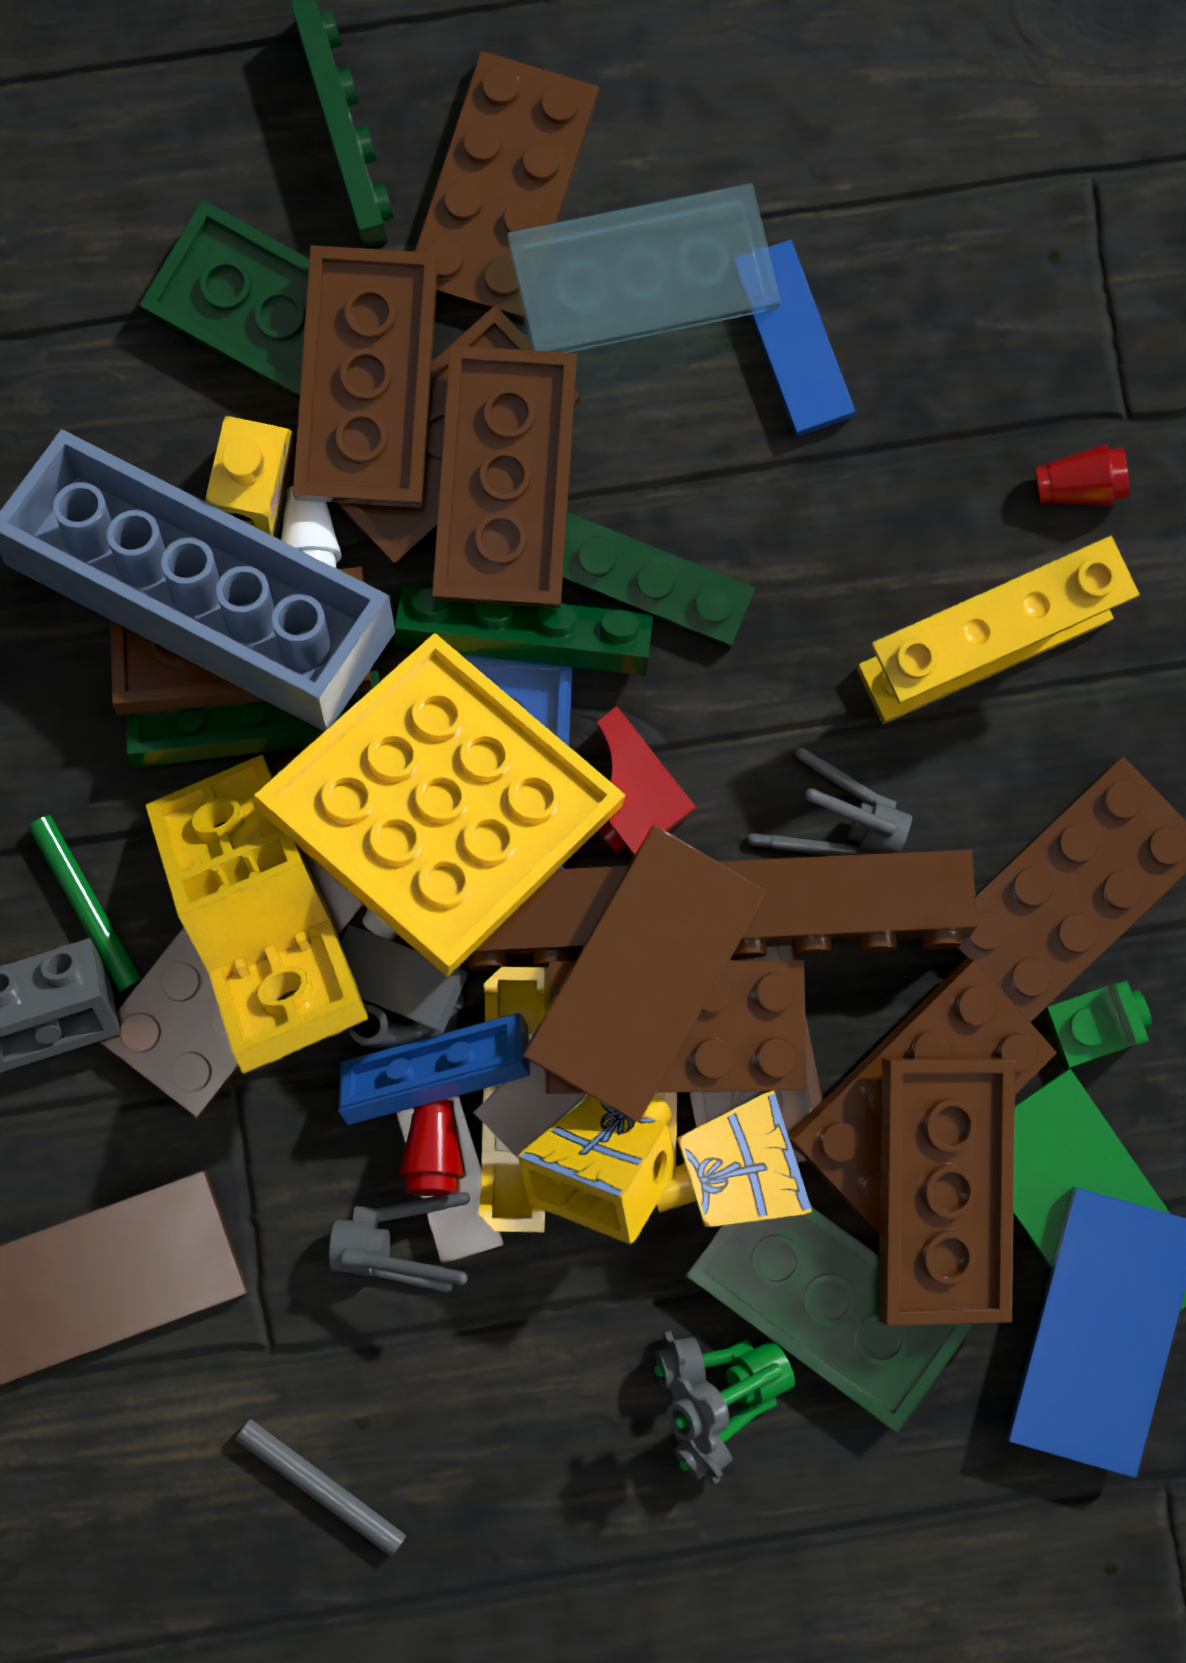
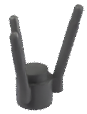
M798 748L795 751V756L798 760L864 802L859 807H856L815 789H808L805 793L808 801L852 820L848 838L857 841V845L755 833L747 837V843L751 846L822 856L900 853L910 830L912 815L895 809L896 801L876 794L822 758L815 756L804 748Z
M462 1192L450 1196L431 1197L379 1208L355 1206L353 1220L337 1219L333 1225L329 1247L331 1270L334 1272L354 1273V1275L376 1276L441 1292H450L453 1284H465L467 1275L464 1272L389 1257L390 1232L388 1229H378V1222L466 1205L470 1200L469 1195Z

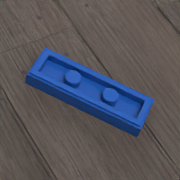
M792 240L733 259V272L794 436L798 437L854 417L855 408Z
M521 1013L340 1062L339 1113L347 1125L528 1077L530 1076L529 1060L521 1056L529 1042L528 1026Z

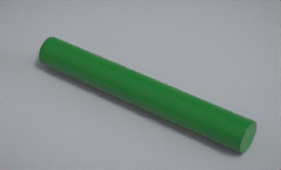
M51 815L34 821L28 826V829L88 937L91 938L118 991L122 993L138 985L142 981L139 973Z

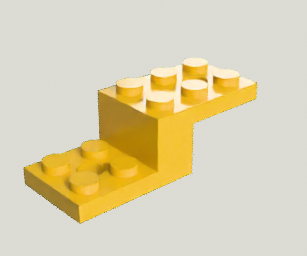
M263 754L146 804L178 916L209 973L233 1055L243 1073L266 1063L274 1062L291 1052L330 1035L338 1034L346 1028L368 1019L325 900L299 846L254 807V795L273 779ZM222 822H225L224 824H222V825H220V826H218V827H215V826H217L218 824H220V823H222ZM297 990L289 998L278 1001L285 993Z

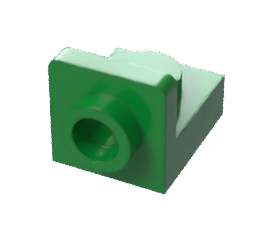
M1126 980L1053 1004L1044 1009L1065 1068L1085 1063L1127 1047L1149 1042L1145 1028L1152 1025V1020L1147 1003L1139 990L1131 992Z

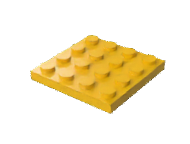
M434 633L254 795V807L432 965L448 977L623 806L626 795Z

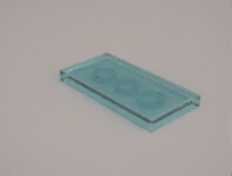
M753 183L513 231L507 235V242L533 351L568 353L779 309L781 304Z

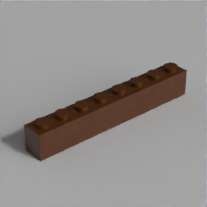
M972 849L719 861L722 865L768 891L731 958L734 959L763 957L767 955L766 947L792 946L794 955H822L832 952L831 944L856 942L859 952H886L897 949L896 941L919 939H922V947L924 949H950L960 947L962 945L961 937H970L978 927ZM628 866L558 869L464 960L468 961V969L473 971L499 970L501 967H507V959L533 958V966L538 968H544V962L572 961V956H578Z

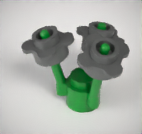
M671 1331L663 1332L664 1350L656 1351V1367L654 1372L659 1377L663 1389H671L673 1394V1402L668 1407L667 1417L675 1433L674 1435L680 1443L673 1451L680 1461L679 1466L681 1470L688 1471L696 1480L705 1475L711 1483L716 1485L723 1475L721 1470L733 1461L724 1443L756 1416L777 1406V1396L794 1388L795 1378L792 1367L785 1353L773 1341H768L753 1348L746 1339L727 1349L702 1354L695 1337L674 1340ZM732 1363L734 1366L726 1371L729 1388L719 1392L713 1385L706 1382L705 1368ZM737 1400L741 1404L746 1405L729 1419L728 1405Z

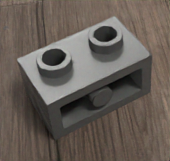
M91 938L0 966V1073L121 1034L110 975Z

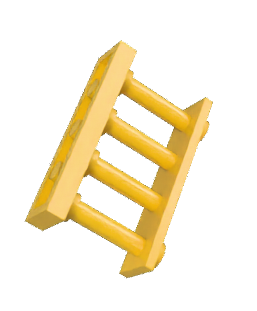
M1109 536L873 642L871 646L876 657L860 663L856 669L883 725L1110 623L1114 619L1110 609L1137 598L1140 594L1112 536Z

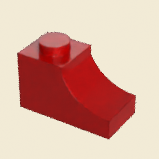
M616 706L597 721L596 731L602 738L610 757L612 769L611 783L626 796L623 806L597 833L615 855L625 849L633 859L651 826L657 825L663 830L671 832L692 816L696 807Z

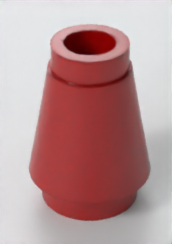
M1106 443L1050 462L1048 465L1036 466L1040 504L1053 502V504L1115 506V499L1130 497L1124 447L1108 449Z
M443 1099L414 1107L399 1176L405 1178V1193L419 1196H450L457 1194V1180L464 1178L455 1116L453 1114V1102Z

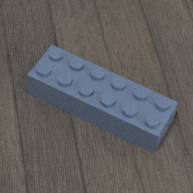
M63 429L60 430L0 510V554L5 565L324 732L334 724L395 633L389 595Z

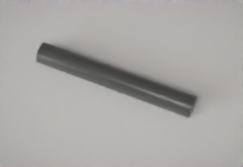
M251 1418L235 1438L238 1443L390 1557L393 1556L407 1536Z

